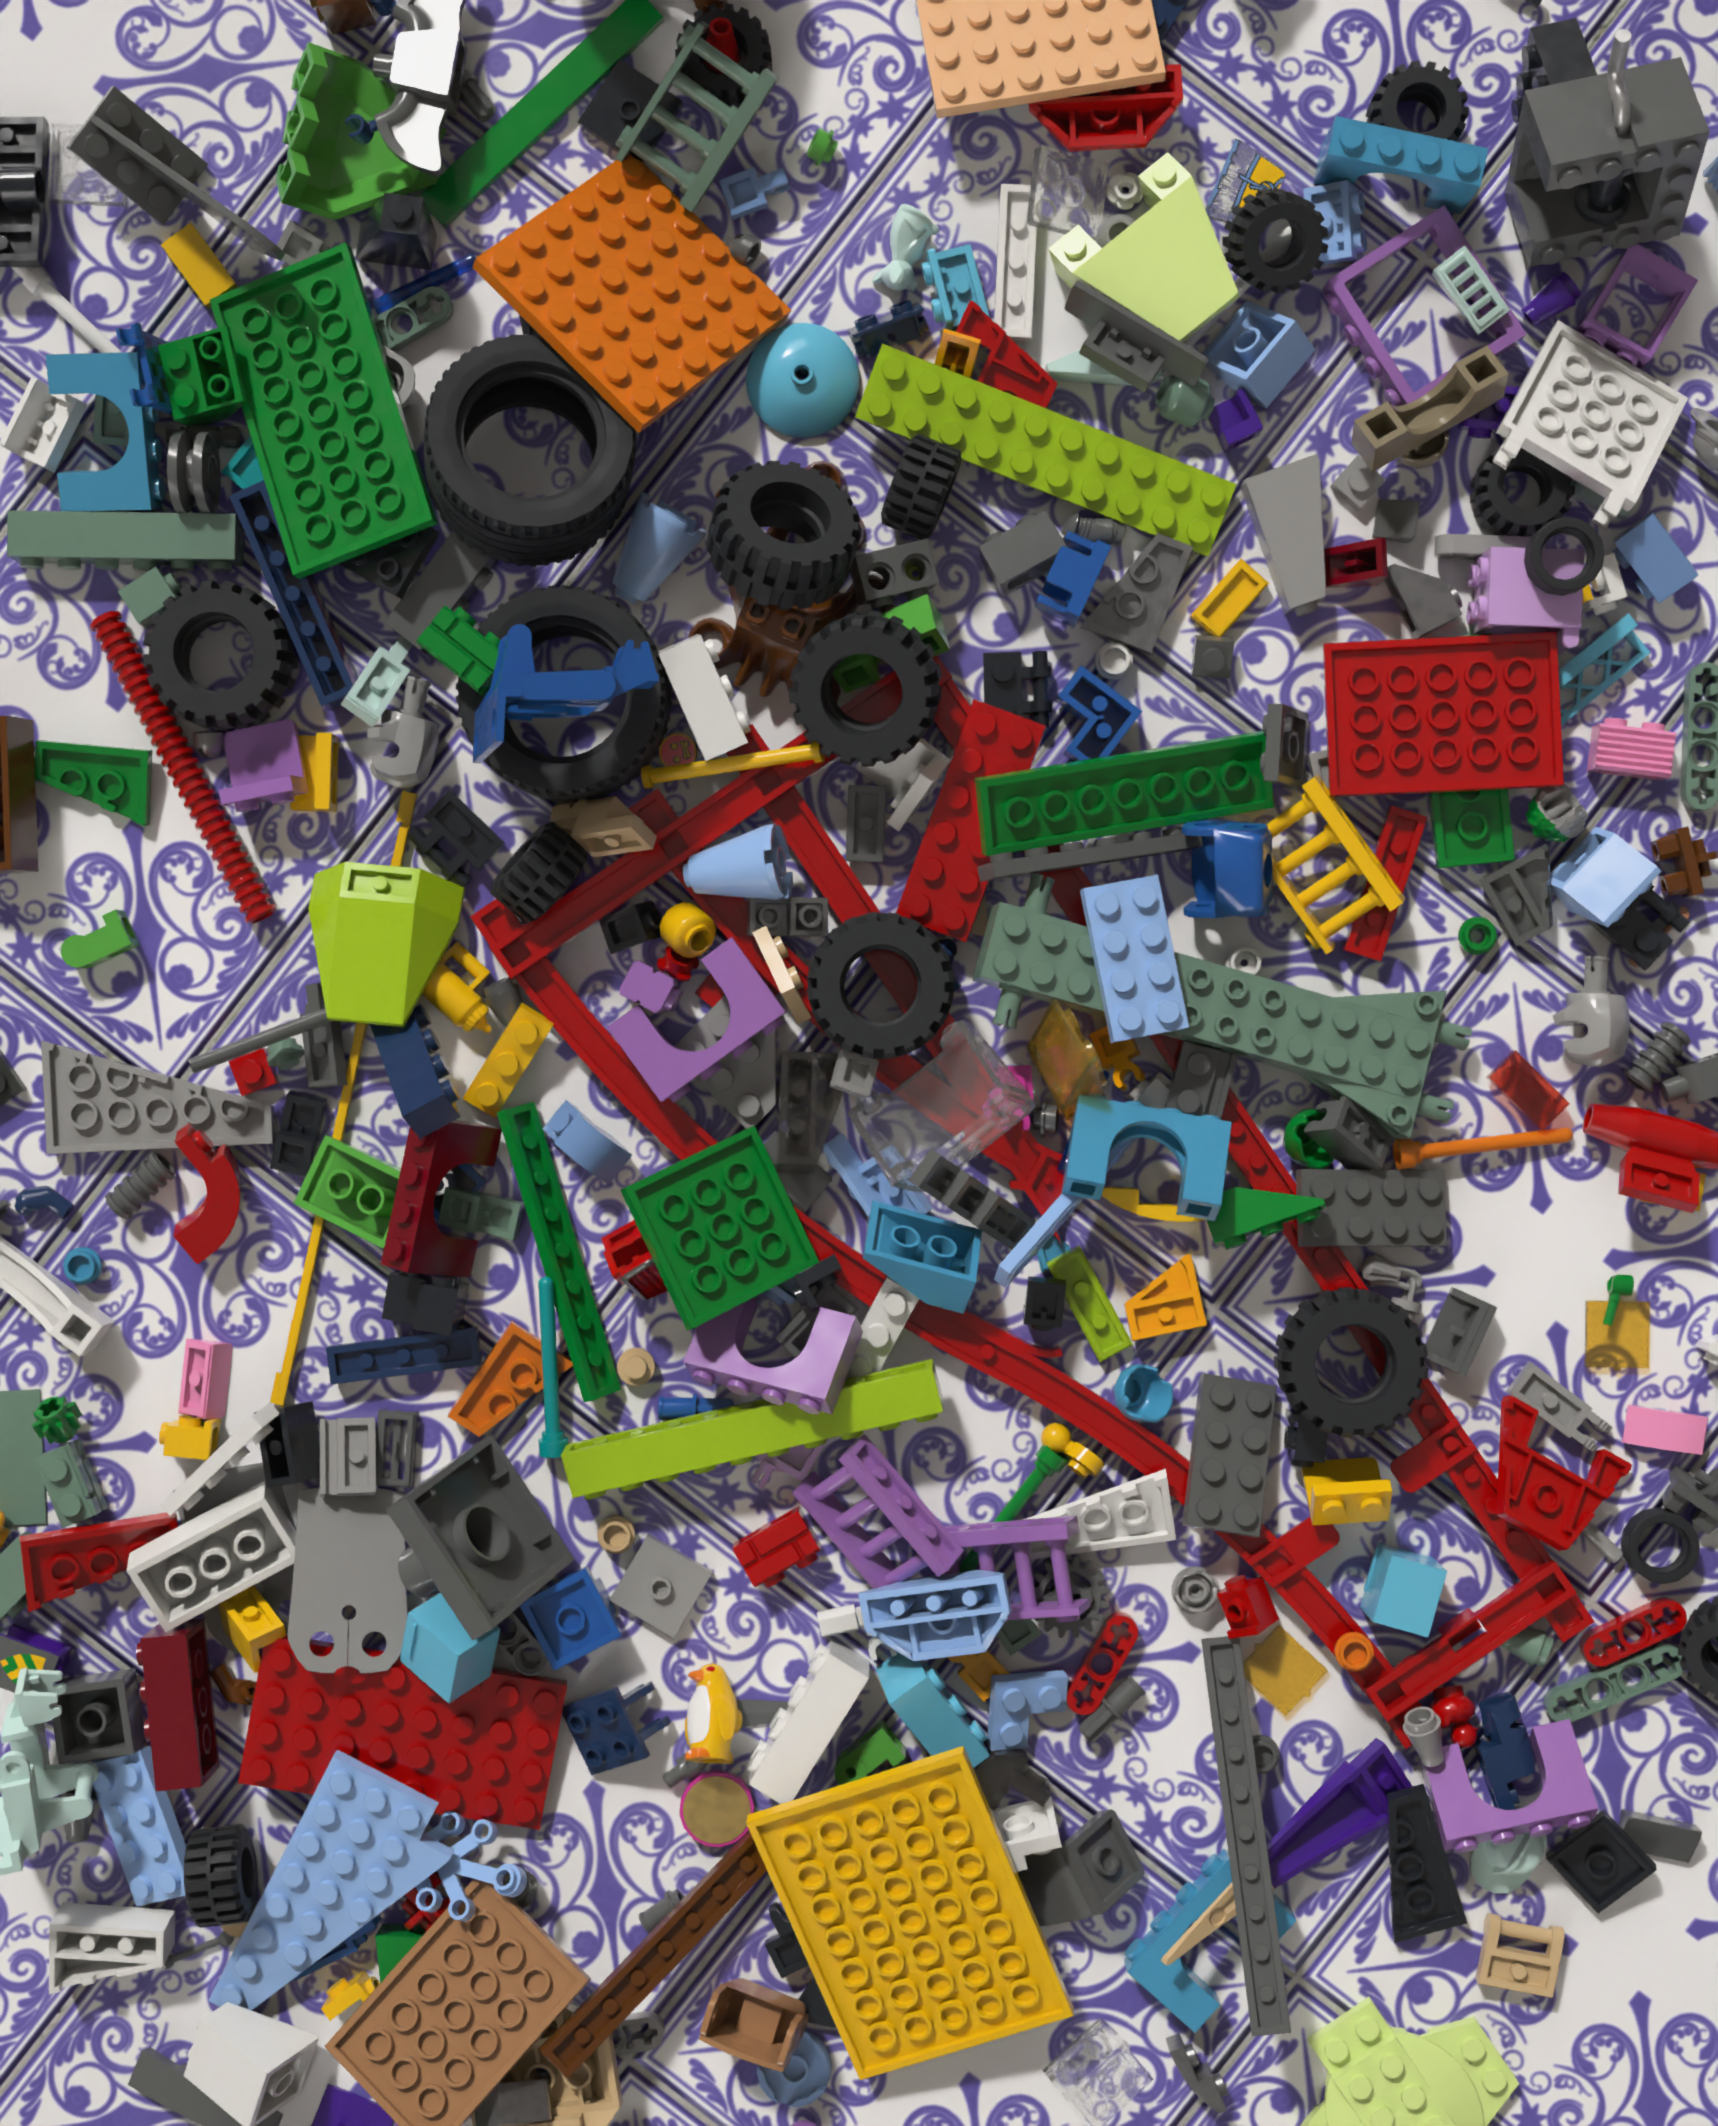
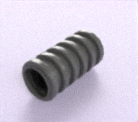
M1663 1022L1660 1025L1661 1032L1656 1031L1653 1034L1655 1039L1653 1041L1649 1040L1645 1044L1647 1047L1646 1051L1641 1050L1638 1053L1640 1058L1638 1060L1634 1059L1631 1062L1633 1067L1631 1069L1627 1068L1623 1072L1625 1078L1644 1092L1651 1093L1654 1090L1653 1084L1659 1083L1662 1080L1660 1075L1662 1073L1666 1074L1669 1071L1667 1066L1669 1064L1673 1065L1676 1062L1675 1056H1680L1684 1052L1682 1047L1689 1046L1691 1043L1690 1037L1670 1022Z
M152 1152L148 1156L149 1161L143 1160L140 1163V1169L134 1168L131 1171L132 1176H126L122 1180L123 1185L117 1184L114 1187V1193L108 1192L105 1195L108 1206L119 1217L129 1220L133 1216L132 1211L138 1212L141 1209V1203L146 1204L149 1202V1195L155 1196L159 1192L158 1187L164 1188L167 1185V1179L172 1180L175 1178L176 1174L173 1166L162 1155Z

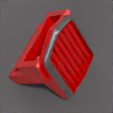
M635 1220L601 1238L606 1250L603 1253L611 1275L621 1285L626 1284L642 1300H648L668 1291Z

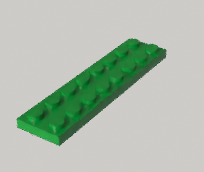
M1263 731L975 778L982 854L991 856L1000 853L1017 852L1274 808L1272 783L1263 781L1264 775H1262L1260 770L1261 755L1265 752L1266 737Z

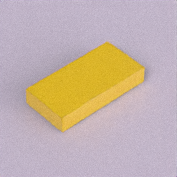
M191 222L161 244L162 248L208 309L211 308L210 299L238 288V285Z
M1240 559L1190 615V618L1210 636L1222 637L1267 587L1269 582L1243 559Z

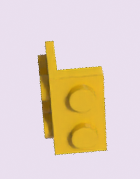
M1374 1458L1325 1460V1463L1314 1462L1312 1468L1302 1467L1301 1472L1312 1526L1389 1521L1392 1498L1390 1479L1381 1480L1378 1464Z

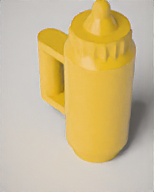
M456 942L442 956L422 995L455 1026L462 1027L466 1032L470 1033L474 1029L482 1030L484 1033L491 1032L492 1028L486 1019L490 1012L489 1008L483 1004L482 998L475 992L491 972L459 942ZM452 957L476 978L469 986L445 965Z

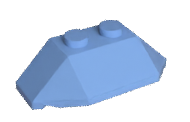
M985 1570L943 1574L939 1577L936 1575L907 1579L858 1594L865 1632L874 1638H879L886 1645L912 1661L985 1653L1012 1612L1005 1573Z

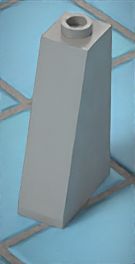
M1315 454L1246 478L1240 486L1284 615L1295 611L1297 617L1318 610L1317 603H1320L1326 597L1320 460L1318 455Z

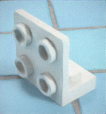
M922 738L906 755L902 753L895 761L887 764L879 761L876 762L874 767H862L861 762H858L856 769L876 785L886 786V792L895 798L890 805L895 811L887 823L897 831H900L918 811L951 760Z

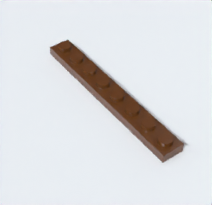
M750 1831L730 1849L539 2048L541 2053L567 2079L765 1874L767 1869Z

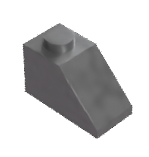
M1396 564L1388 566V577L1384 582L1413 639H1419L1462 615L1460 610L1462 607L1461 598L1454 587H1448L1445 580Z

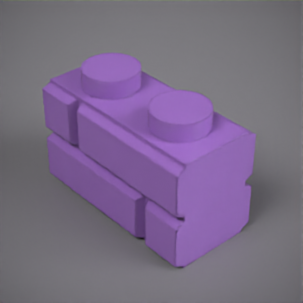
M639 960L635 963L633 962L619 988L620 995L633 1002L640 1003L641 1006L658 1014H662L667 1010L673 1012L683 995V991L678 989L680 986L679 980Z

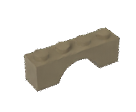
M1486 345L1454 363L1443 380L1417 400L1401 406H1393L1387 401L1355 419L1351 444L1369 469L1374 472L1503 399L1509 373Z

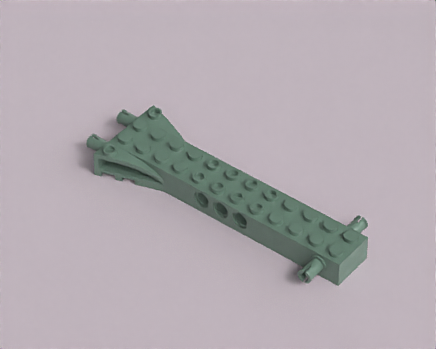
M1031 874L1024 906L1017 907L999 902L991 908L972 981L1001 990L992 1023L997 1026L1002 1024L1004 1028H1017L1016 1024L1024 997L1035 998L1106 1019L1087 926L1049 916L1046 910L1055 880L1050 877L1043 879L1044 875ZM1174 952L1189 1028L1161 1033V1035L1298 1073L1336 1100H1340L1342 1096L1350 1098L1387 1130L1395 1140L1411 1138L1416 1115L1440 1121L1444 1124L1450 1121L1453 1113L1445 1111L1447 1109L1453 1110L1454 1102L1449 1099L1445 1100L1424 1094L1422 1091L1434 1042L1464 1051L1470 1043V1040L1465 1039V1036H1472L1471 1027H1464L1441 1020L1440 1016L1447 991L1330 997Z

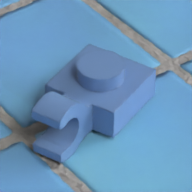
M755 167L719 180L733 220L769 207L765 196L780 194L790 189L783 168L758 177Z

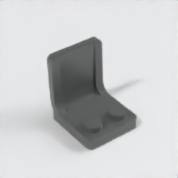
M1112 1809L1099 1811L1071 1837L1062 1842L1061 1848L1053 1849L1044 1855H1026L1027 1870L1018 1872L1040 1927L1077 1921L1094 1915H1102L1144 1876V1868L1116 1812Z

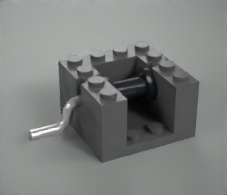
M1620 29L1614 37L1607 73L1525 90L1504 196L1529 267L1542 264L1552 265L1561 260L1580 256L1589 257L1598 253L1605 246H1611L1612 250L1617 248L1627 249L1635 244L1655 240L1664 241L1680 235L1710 133L1681 57L1624 69L1632 35L1630 31Z

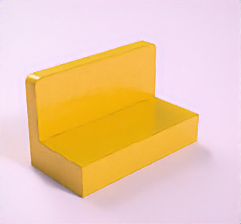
M316 733V736L299 735L309 793L294 796L295 801L291 802L290 807L294 811L337 812L339 737L332 733Z
M253 1585L221 1602L218 1606L224 1632L253 1672L257 1673L261 1663L258 1649L285 1637L286 1632L282 1621Z

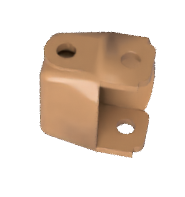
M738 1978L720 1984L713 1991L700 2029L699 2040L745 2061L783 2072L789 2065L792 2054L798 2048L803 2038L809 2014L805 2013L806 2006L804 2002L752 1981Z

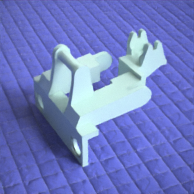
M20 1669L14 1694L15 1698L12 1703L7 1705L1 1732L2 1744L9 1742L11 1751L5 1753L0 1758V1791L2 1797H0V1857H3L0 1861V1876L23 1870L24 1860L40 1849L42 1833L72 1821L86 1818L93 1810V1801L90 1797L92 1785L98 1777L97 1765L90 1761L50 1765L44 1723L62 1713L61 1705H50L57 1703L59 1695L66 1691L67 1686L65 1683H55L62 1680L63 1673L61 1671ZM76 1789L75 1796L53 1798Z

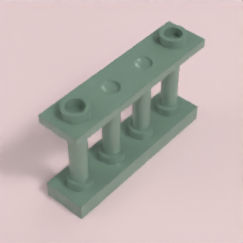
M703 21L699 22L695 28L689 24L677 43L682 48L635 126L631 128L627 125L615 144L620 148L615 157L620 162L626 160L630 153L633 152L679 185V191L684 194L679 204L690 212L697 208L779 79V76L768 68L764 69L760 75L755 71L751 74L704 40L702 37L709 25ZM693 52L743 87L742 92L747 96L739 108L734 105L730 108L681 72ZM672 85L722 121L720 125L726 129L718 142L713 138L709 141L661 106ZM651 119L701 154L700 158L705 163L698 174H695L693 171L687 173L640 139Z

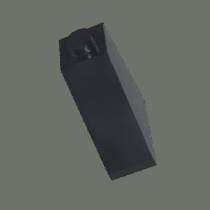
M385 193L361 221L356 260L432 270L437 233L424 198Z

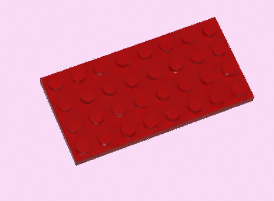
M288 1635L264 1646L262 1649L238 1783L313 1795L333 1755L339 1750L439 1802L434 1814L443 1815L447 1811H453L466 1819H484L493 1823L540 1830L568 1680L537 1675L527 1676L518 1672L492 1668L489 1678L451 1703H448L400 1661V1656L388 1671L360 1673L358 1669L348 1666V1656L347 1666L337 1669L335 1673L307 1671L296 1658L289 1644ZM310 1639L309 1646L313 1654L323 1657L331 1653L334 1643ZM363 1648L364 1652L372 1657L379 1656L384 1652Z

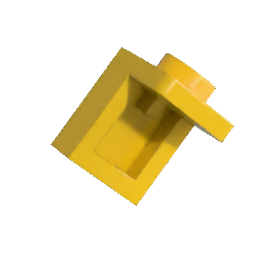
M365 1970L348 1982L345 1978H342L326 1991L328 1997L321 2010L331 2021L359 1999L364 2002L378 1987L380 1982L373 1976L370 1978Z

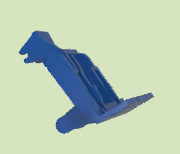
M523 624L512 626L507 635L498 644V654L490 689L475 712L473 763L484 761L504 742L505 718L509 720L532 721V718L584 717L592 713V711L604 710L612 703L613 698L634 688L650 689L659 682V674L656 672L649 643L643 641L640 644V649H634V641L628 640L624 647H620L617 650L612 666H605L602 670L535 673L532 633Z

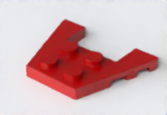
M970 300L956 332L980 339V346L990 350V354L977 381L1047 408L1058 383L1021 349L997 323H994L975 302Z
M1512 1395L1505 1396L1501 1401L1497 1516L1559 1551L1568 1550L1595 1516L1594 1511L1601 1502L1608 1499L1614 1492L1616 1483L1621 1477L1629 1473L1632 1464L1606 1449H1601L1595 1453L1587 1479L1581 1478L1527 1446L1539 1411Z

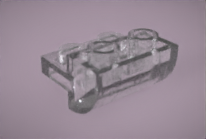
M1102 2019L1094 2022L1043 2069V2072L1066 2101L1073 2103L1090 2126H1103L1154 2080L1129 2050L1131 2048L1130 2045L1111 2025Z

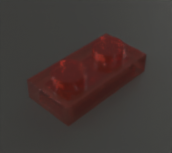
M1512 1050L1486 1077L1541 1131L1570 1104L1516 1050Z

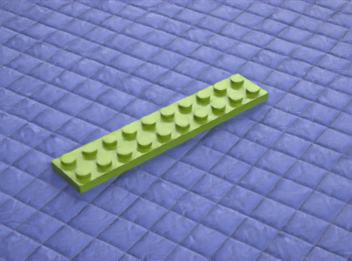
M883 343L855 415L856 419L909 440L918 433L960 450L962 461L1104 517L1112 518L1114 521L1152 536H1156L1159 533L1192 546L1193 552L1206 557L1209 556L1237 485Z

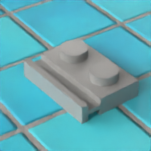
M375 1417L337 1418V1420L320 1419V1497L331 1495H376Z

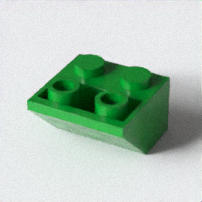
M223 326L158 345L174 421L186 426L208 425L228 419L246 403L230 327Z

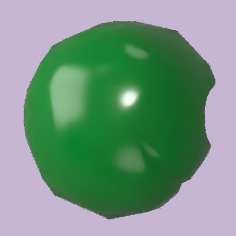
M1308 1108L1295 1114L1288 1122L1284 1131L1283 1147L1295 1163L1310 1169H1323L1333 1162L1330 1154L1304 1133L1308 1122L1320 1121L1326 1116V1113L1322 1114L1315 1109Z

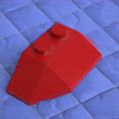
M1181 64L1165 65L1166 77L1163 82L1029 103V112L1069 152L1146 148L1183 103Z

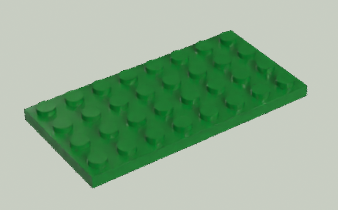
M346 242L210 299L217 327L228 326L231 330L246 403L242 406L293 576L298 579L304 578L438 524L352 248Z

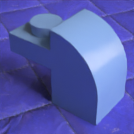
M567 1100L543 1127V1130L555 1141L554 1144L587 1171L607 1184H610L632 1156L612 1135L595 1125L575 1105Z

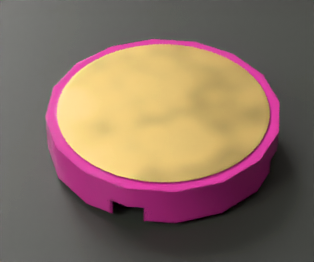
M712 1769L698 1774L687 1784L681 1797L679 1814L684 1829L694 1840L705 1846L724 1847L737 1842L747 1833L748 1826L746 1820L749 1814L754 1813L755 1801L750 1787L740 1776L734 1773L723 1772V1770Z

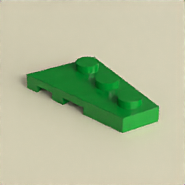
M47 740L35 741L36 780L73 796L89 800L100 805L103 809L119 813L143 826L149 825L153 750Z

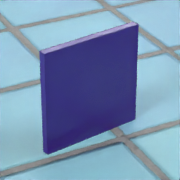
M328 2083L311 2126H392L394 2120L377 2102Z

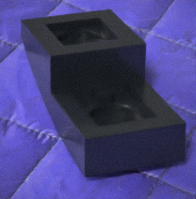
M293 1090L287 1093L281 1129L276 1133L270 1169L306 1177L315 1155L327 1103L326 1098Z

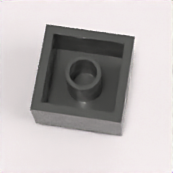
M136 1668L62 1678L61 1681L56 1682V1684L65 1683L67 1686L65 1693L59 1695L57 1703L50 1704L51 1706H62L61 1715L52 1719L59 1764L135 1754L146 1743Z

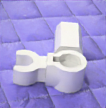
M854 1604L817 1612L822 1638L859 1630V1626L864 1625L861 1607H855ZM872 1636L869 1640L868 1650L871 1659L874 1661L877 1660V1646L885 1643L879 1638ZM890 1647L892 1657L896 1656L897 1651Z

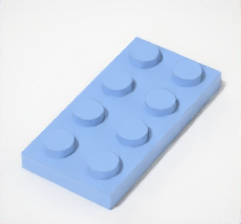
M1158 875L1081 889L1080 894L1110 1042L1115 1043L1189 1028Z
M142 1747L135 1754L101 1758L92 1761L98 1767V1777L93 1783V1787L136 1907L185 1896L184 1856L186 1844L167 1791L155 1790L151 1747Z

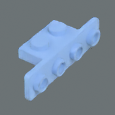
M842 1133L822 1146L828 1163L840 1174L847 1185L851 1197L859 1202L868 1217L872 1201L922 1214L928 1213L933 1208L921 1189L909 1181L911 1175L891 1145L864 1163Z

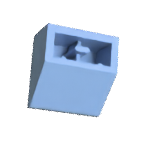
M1595 827L1550 874L1551 891L1570 912L1609 927L1624 915L1626 908L1639 895L1651 887L1653 880L1662 871L1617 834Z

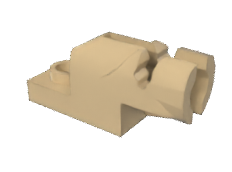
M616 796L591 800L585 798L579 799L578 802H558L551 812L550 822H555L592 857L653 849L657 838L644 824L643 820L633 814Z

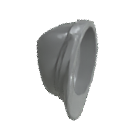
M1694 408L1690 411L1696 422L1695 434L1692 439L1693 446L1699 457L1710 469L1718 470V418L1703 409Z

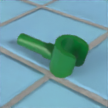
M1614 1275L1608 1280L1607 1292L1609 1294V1302L1603 1320L1604 1325L1612 1326L1620 1295H1632L1634 1288L1633 1276Z

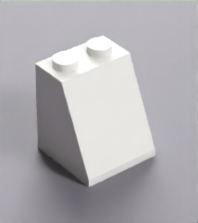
M227 2002L214 2011L206 2012L198 2021L196 2026L198 2031L194 2044L188 2052L189 2060L184 2077L242 2126H256L301 2093L319 2038L314 2033Z

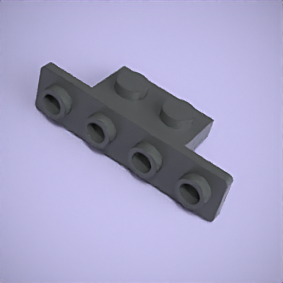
M1076 281L1073 285L1064 309L1094 327L1084 341L1079 352L1080 355L1144 393L1161 368L1192 386L1197 384L1207 365L1208 357L1080 281Z

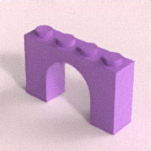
M732 937L700 959L725 993L730 1006V1021L727 1030L722 1038L713 1046L695 1052L677 1048L663 1036L641 1005L635 1006L607 1027L660 1102L665 1101L667 1098H670L672 1103L676 1102L691 1091L688 1083L700 1075L705 1081L723 1068L719 1061L731 1053L734 1058H737L751 1048L753 1044L750 1039L760 1031H763L765 1036H767L784 1024L781 1016L787 1013Z
M755 1298L697 1326L683 1361L695 1382L705 1386H713L714 1383L724 1385L730 1391L743 1396H747L749 1392L758 1394L766 1401L776 1405H783L784 1402L797 1405L799 1409L815 1415L819 1414L820 1411L833 1414L863 1334L856 1316L820 1307L809 1339L802 1352L785 1365L763 1368L749 1363L743 1357L745 1338L758 1308Z
M1570 1719L1532 1727L1529 1739L1542 1779V1792L1533 1803L1521 1809L1503 1810L1493 1807L1484 1802L1475 1793L1470 1784L1458 1743L1442 1746L1444 1760L1437 1766H1424L1419 1757L1420 1768L1444 1850L1454 1848L1456 1853H1463L1476 1849L1478 1847L1477 1843L1492 1840L1494 1845H1501L1514 1841L1516 1839L1515 1835L1530 1832L1531 1837H1538L1553 1832V1827L1567 1824L1569 1829H1576L1591 1823L1590 1819L1595 1818L1598 1805Z

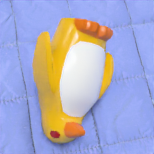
M710 1663L702 1666L699 1670L688 1673V1677L696 1683V1690L688 1704L685 1719V1738L690 1748L685 1754V1760L697 1763L733 1764V1755L730 1751L734 1733L739 1732L741 1729L743 1717L741 1711L737 1709L736 1698L724 1669L715 1663Z

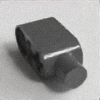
M1718 1053L1676 1067L1678 1076L1659 1082L1661 1094L1667 1103L1685 1097L1687 1104H1693L1717 1097Z

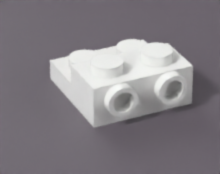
M1051 1796L991 1810L1017 1873L1027 1870L1026 1855H1044L1053 1849L1062 1847Z

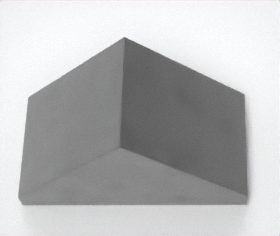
M548 2079L499 2083L476 2109V2126H517L552 2120Z

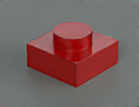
M262 1048L228 1061L241 1096H247L280 1083L274 1067L269 1066L266 1058L269 1055L267 1048Z

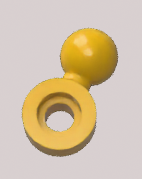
M1051 1423L1043 1429L1041 1434L1043 1446H1048L1055 1453L1063 1452L1070 1460L1067 1466L1080 1477L1086 1479L1088 1474L1097 1477L1105 1463L1083 1445L1073 1442L1070 1431L1065 1425Z

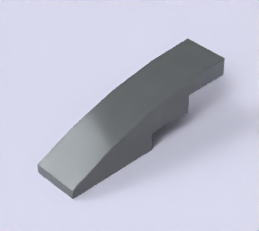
M933 1149L929 1150L909 1178V1181L1012 1250L1036 1222L1031 1216Z
M151 2047L141 2051L129 2080V2086L157 2103L203 2126H242L184 2077L187 2063L178 2065ZM275 2111L256 2126H279L283 2114Z

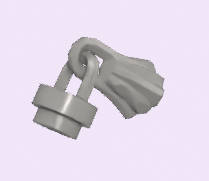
M1379 1253L1368 1256L1360 1266L1363 1278L1369 1286H1390L1404 1289L1402 1298L1392 1297L1391 1301L1401 1306L1409 1313L1408 1317L1411 1321H1414L1415 1315H1420L1422 1307L1421 1304L1413 1301L1415 1290L1421 1287L1422 1284L1421 1274L1415 1270L1396 1265ZM1401 1274L1411 1276L1407 1283L1400 1281Z

